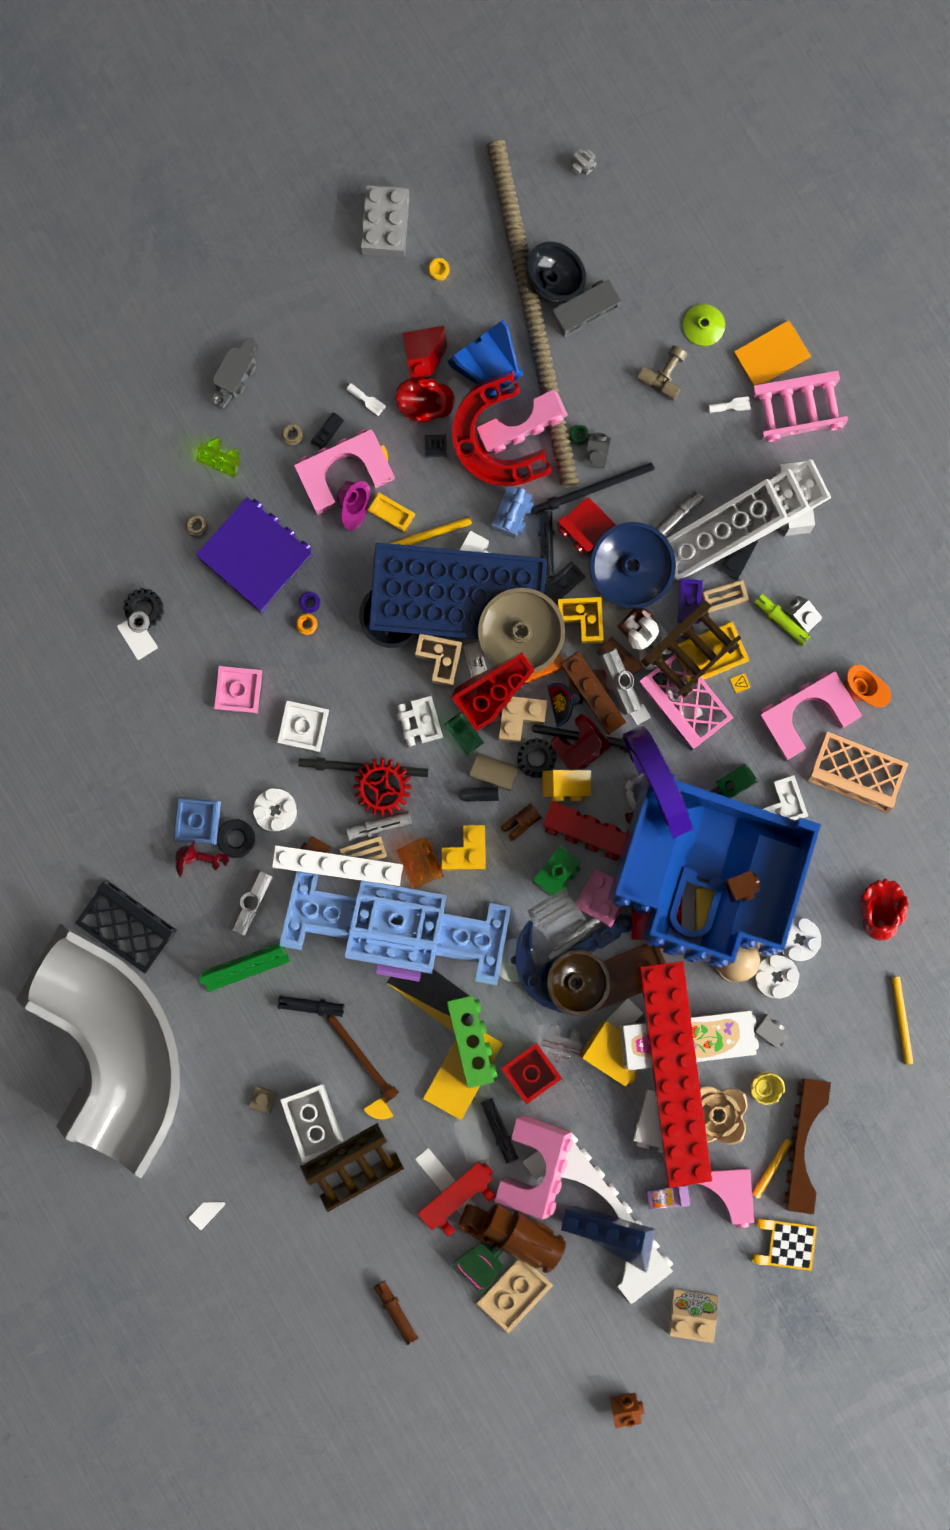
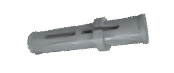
M694 490L686 500L677 504L678 507L656 529L666 537L682 520L692 515L691 512L705 499L697 490Z
M407 811L373 821L364 820L365 823L347 826L346 830L348 838L351 840L366 835L371 837L374 833L411 825L412 821L410 813Z

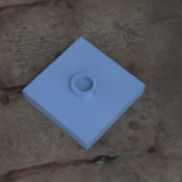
M178 798L173 841L188 843L196 841L195 843L216 845L221 802Z

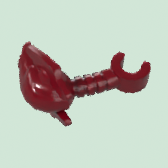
M193 841L190 846L181 847L175 855L176 871L180 877L183 874V867L191 864L195 859L211 863L216 871L220 867L218 861H221L225 867L229 863V858L225 854L214 856L203 852L197 853L194 848L196 841Z

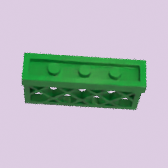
M279 942L201 971L202 977L198 979L200 984L206 985L207 991L211 992L290 962L286 948L281 947Z

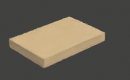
M516 1259L476 1304L509 1334L553 1284L536 1268Z

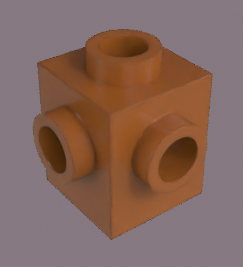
M636 1392L610 1397L615 1429L642 1424L640 1415L644 1414L642 1401L637 1400Z

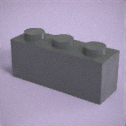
M609 279L604 282L600 280L591 286L592 289L586 292L582 290L575 298L568 302L561 301L554 306L555 309H553L552 316L564 337L620 307L621 300Z

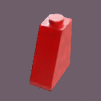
M439 326L402 333L410 378L432 375L447 348L445 327Z

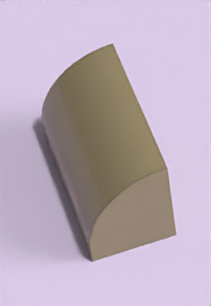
M478 753L470 772V778L511 791L519 767Z

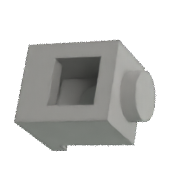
M766 1014L754 1030V1033L773 1047L777 1048L778 1045L782 1047L788 1040L789 1035L783 1031L785 1027L775 1019L771 1022L772 1016Z

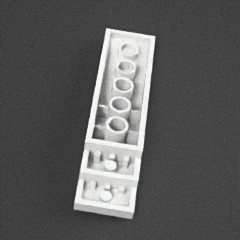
M809 459L792 470L787 469L770 480L762 481L668 537L667 540L670 542L675 554L676 580L679 581L681 578L683 579L730 555L829 500L831 496L814 461Z

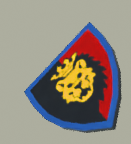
M557 682L548 685L547 688L556 727H560L568 722L574 705L582 704L583 698L581 695L573 694L564 684Z

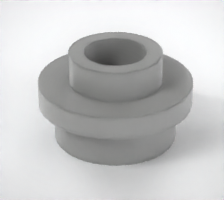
M135 611L128 618V626L133 632L142 633L149 627V617L142 611ZM142 619L143 623L140 626H136L135 621Z

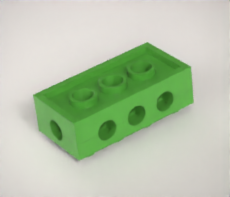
M474 996L448 1001L468 1089L493 1083L494 1077H497L495 1064H490L488 1057L492 1055L490 1043H485L483 1034H486L487 1031L484 1020H479L478 1013L482 1012L479 999L474 1000ZM470 1013L473 1015L474 1023L471 1026L463 1025L462 1017L464 1014ZM470 1035H476L479 1038V1045L475 1048H471L467 1044V1038ZM477 1056L482 1057L485 1061L484 1067L481 1069L474 1068L472 1065L473 1058Z

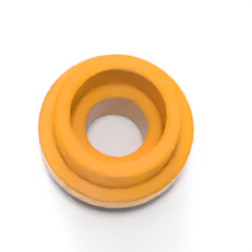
M307 613L300 615L296 621L297 630L303 635L313 634L318 626L316 618ZM305 621L311 622L309 628L303 627Z

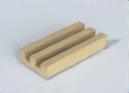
M743 580L702 592L704 601L706 600L710 605L743 594L742 598L711 607L707 610L708 613L749 601ZM740 586L741 590L712 599L708 598L709 595Z
M381 836L339 849L341 855L346 856L345 852L378 842L379 846L348 856L360 857L381 850L382 854L367 859L380 860L387 857Z

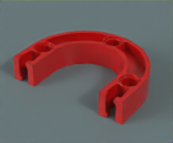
M513 370L489 378L474 386L460 402L452 427L454 448L465 468L478 479L497 486L521 485L549 475L552 471L549 461L546 462L545 467L533 469L532 463L540 459L542 462L546 461L545 449L517 459L503 460L487 453L477 439L475 426L479 415L489 406L520 394L521 389L518 382L514 384V388L501 390V383L510 380V383L515 382ZM492 387L496 390V394L490 396L485 392V389ZM468 442L472 445V449L465 450L461 444ZM523 466L527 468L528 473L520 474L517 468Z

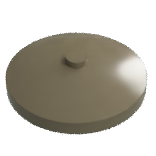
M514 588L498 594L487 604L479 620L478 637L483 653L494 666L523 652L535 669L533 673H537L548 667L559 655L565 639V624L559 608L548 596L534 589Z

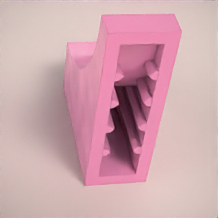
M750 1169L711 1170L712 1182L699 1184L710 1188L722 1199L727 1208L731 1224H736V1228L749 1227V1223H754Z

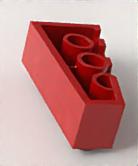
M552 801L542 827L546 828L544 832L553 836H557L559 833L566 836V841L575 845L578 842L586 845L585 849L597 853L598 850L605 852V857L617 861L618 858L620 859L628 830L625 833L620 831L621 829L616 825L610 823L603 824L595 817L586 814L581 815L579 811Z

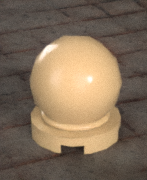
M739 947L735 963L722 966V968H715L720 976L729 982L748 981L755 976L759 969L760 956L758 950L752 947L750 950Z

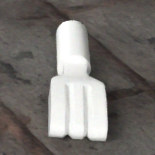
M352 383L346 389L356 398L364 401L366 408L376 416H379L386 407L376 398L366 396L363 391Z
M749 397L734 398L730 403L708 405V412L714 413L729 409L735 412L751 410Z

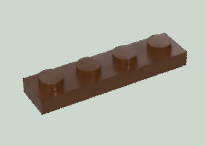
M579 651L560 663L608 735L627 723Z

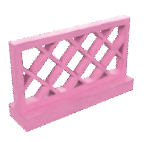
M674 654L665 663L671 668L672 662L678 657ZM685 665L683 672L674 671L676 675H683L682 681L684 683L686 676H695L692 672L686 673L687 667ZM658 667L638 683L691 750H694L734 718L702 677L697 680V689L691 691L696 692L695 704L683 703L682 696L680 697V702L670 701L668 698L669 689H679L675 686H669L670 680L668 678L667 685H658L654 681L653 676L657 673H663ZM661 688H666V693ZM699 693L709 694L711 697L710 706L698 705ZM713 702H715L718 707H714ZM682 706L695 707L693 719H686L682 716ZM697 708L710 709L709 721L696 720ZM713 709L721 710L727 718L721 723L711 722ZM688 722H693V727ZM696 723L708 724L707 734L702 738L695 732ZM711 725H717L712 730H710Z

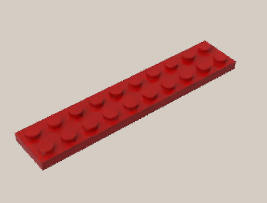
M684 961L639 967L667 1186L673 1188L712 1182Z

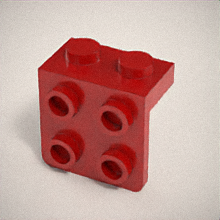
M585 498L568 516H563L558 521L557 530L564 538L568 537L573 542V547L580 554L584 553L588 556L599 537L608 529L616 526V524L590 498Z

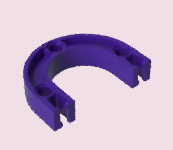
M643 724L623 733V739L630 759L635 764L638 774H645L658 802L664 822L669 827L673 839L693 830L688 811L676 782L646 726Z

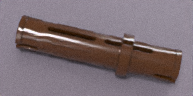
M386 1280L382 1281L381 1284L375 1285L373 1288L383 1303V1309L388 1311L406 1342L405 1344L409 1345L411 1342L416 1341L419 1337L414 1332L398 1304V1298L394 1297Z

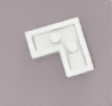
M795 776L773 782L780 803L763 808V810L793 820L800 817H808Z

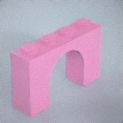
M367 429L361 430L355 434L356 437L349 440L344 438L338 441L336 446L330 449L328 447L322 448L316 452L317 455L311 458L305 456L297 461L298 464L294 465L317 515L336 507L335 500L326 483V473L329 466L340 458L350 457L359 460L365 466L375 488L395 479L372 429L369 431Z
M828 671L817 677L819 681L813 685L808 682L799 687L800 692L794 696L792 693H789L780 699L782 703L775 707L773 704H770L761 710L763 714L759 716V719L784 761L789 760L806 749L792 723L793 711L799 703L807 700L823 703L831 712L840 729L862 716L836 671L831 674Z
M526 1115L517 1118L511 1139L531 1146L541 1153L546 1163V1175L539 1186H531L509 1177L500 1181L495 1202L542 1220L551 1216L556 1208V1203L554 1202L556 1194L559 1193L562 1185L560 1181L561 1174L567 1166L566 1155L572 1147V1132Z

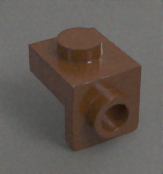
M645 608L633 609L617 627L628 638V633L632 628L637 632L642 629L638 623L641 618L647 617L653 620V615Z

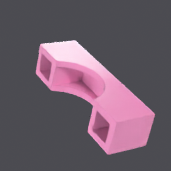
M551 390L534 399L533 412L523 424L514 427L506 426L495 418L477 427V430L486 450L490 453L498 454L505 451L506 446L512 443L516 445L525 441V437L530 434L537 435L543 432L544 427L550 424L554 426L563 422V418L568 416L558 392Z

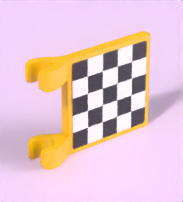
M757 1219L756 1226L758 1228L772 1231L769 1255L753 1254V1263L812 1270L817 1226Z

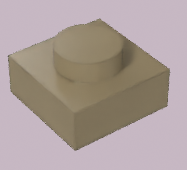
M256 1086L249 1107L270 1114L277 1093Z

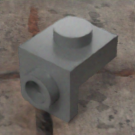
M599 432L590 434L584 464L605 468L611 438Z

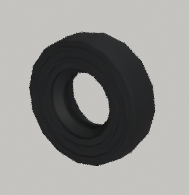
M232 819L223 823L219 828L217 845L226 856L241 858L249 854L253 849L255 833L247 822L240 819ZM238 830L243 833L244 842L241 846L233 847L228 843L230 832Z

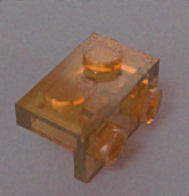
M427 837L397 849V853L414 890L444 877L441 864L437 861L433 852V846Z

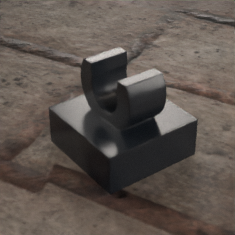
M446 434L425 435V458L447 457Z

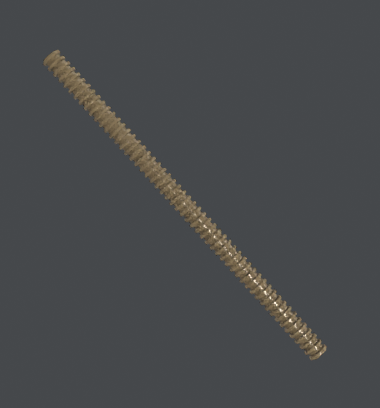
M493 140L487 144V149H490L488 155H490L489 159L492 162L491 167L494 168L492 173L496 181L495 186L498 187L496 192L499 193V205L502 206L500 210L503 212V224L506 225L504 228L507 231V242L510 244V256L513 257L511 261L514 263L513 269H516L514 275L517 276L515 278L518 282L517 288H520L518 293L521 295L520 300L523 301L521 307H524L522 311L525 314L524 319L527 320L525 325L528 326V338L531 339L529 344L532 346L531 351L534 352L532 357L535 358L533 361L536 365L535 370L538 371L536 376L539 377L538 383L541 384L539 386V390H542L540 394L543 395L551 390L559 393V389L556 388L558 383L555 382L557 379L554 375L555 370L552 369L554 364L551 363L552 357L549 356L551 354V351L548 350L550 346L547 343L548 338L545 337L547 332L544 331L545 325L542 324L544 322V319L541 318L543 314L540 311L541 306L538 305L540 300L537 299L538 294L532 289L527 279L526 267L529 249L526 248V236L523 235L525 231L522 229V217L519 216L520 210H518V199L515 197L516 191H514V180L511 178L512 172H509L511 167L507 159L508 154L505 153L507 148L505 147L504 140ZM564 420L557 425L552 426L550 424L547 427L550 429L549 435H552L550 440L553 441V454H556L554 457L557 461L556 467H559L557 473L560 474L559 480L562 481L560 486L570 487L576 485L579 479L576 478L577 472L574 471L576 466H573L575 461L572 459L573 453L570 452L572 447L569 446L571 442L567 439L569 434L566 433L568 429L565 427L566 421Z

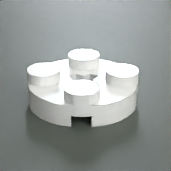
M268 789L256 799L253 814L257 823L263 829L270 832H280L288 829L294 823L297 816V806L293 797L288 792L281 789ZM279 805L280 815L275 814L271 816L270 807Z
M794 918L785 950L781 953L794 961H806L815 956L821 947V934L818 927L808 919ZM797 933L805 937L802 946L799 943L795 944L793 942L796 939L795 934Z
M774 955L766 957L760 962L759 969L755 974L757 988L762 994L769 998L780 999L794 992L800 975L792 960L785 956ZM780 971L782 973V981L774 983L771 974L772 972L778 973Z

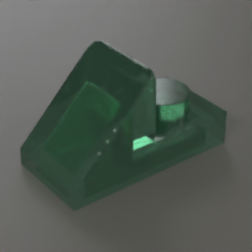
M462 711L444 724L466 756L484 743Z

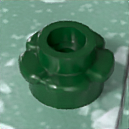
M584 425L573 426L570 429L569 440L577 446L583 445L584 442L589 440L590 436L587 427Z

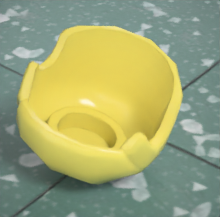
M769 1071L761 1072L751 1082V1095L760 1104L769 1105L776 1103L782 1094L785 1093L784 1081L775 1073Z

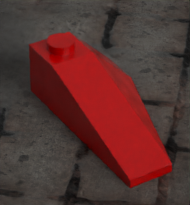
M523 652L462 683L454 689L451 698L475 731H478L496 719L501 710L509 703L510 699L522 687L535 669Z

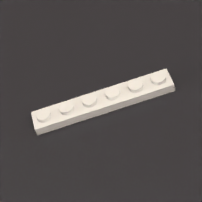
M274 845L271 867L400 886L403 864Z

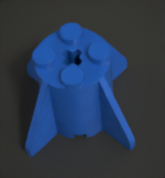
M504 320L500 321L447 361L452 369L475 384L513 370L515 374L514 381L524 375V372L517 364L509 327ZM510 380L500 384L501 390L512 384ZM492 387L485 389V392L490 396L496 394V390Z

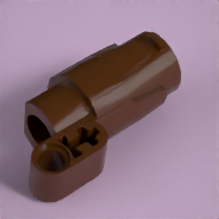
M468 1204L465 1206L458 1223V1228L487 1244H494L496 1242L500 1250L536 1269L540 1267L543 1269V1273H550L558 1265L566 1247V1242L561 1235H554L553 1230L520 1211L512 1213L498 1204H495L488 1212L475 1205Z

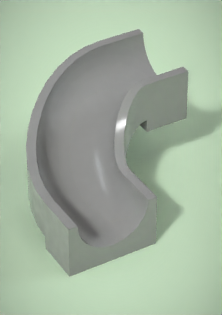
M60 923L17 997V1001L24 1009L67 1031L74 1038L83 1057L85 1066L82 1089H77L56 1127L68 1141L83 1143L107 1155L126 1167L134 1175L142 1178L165 1139L177 1108L180 1089V1068L174 1036L158 1000L149 987L130 967L98 943Z

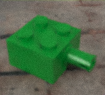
M560 846L535 876L532 883L551 898L555 895L559 897L567 888V885L564 884L567 879L573 880L581 870L578 867L581 862Z

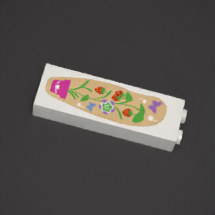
M741 1010L691 1016L697 1062L757 1055L756 1049H758L759 1044L757 1036H754L756 1018L752 1011ZM646 1022L619 1025L624 1069L652 1068Z

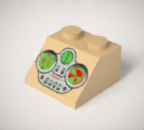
M674 1289L668 1327L669 1336L714 1343L718 1296Z

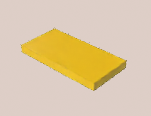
M467 1022L464 1023L465 1026H471ZM483 1034L485 1043H490L492 1055L488 1057L490 1064H492L503 1043L488 1034ZM470 1035L467 1038L469 1047L475 1048L479 1045L480 1041L476 1035ZM457 1040L453 1043L423 1099L462 1120L480 1086L468 1089ZM477 1056L473 1058L472 1065L476 1069H481L484 1067L485 1061L482 1057Z

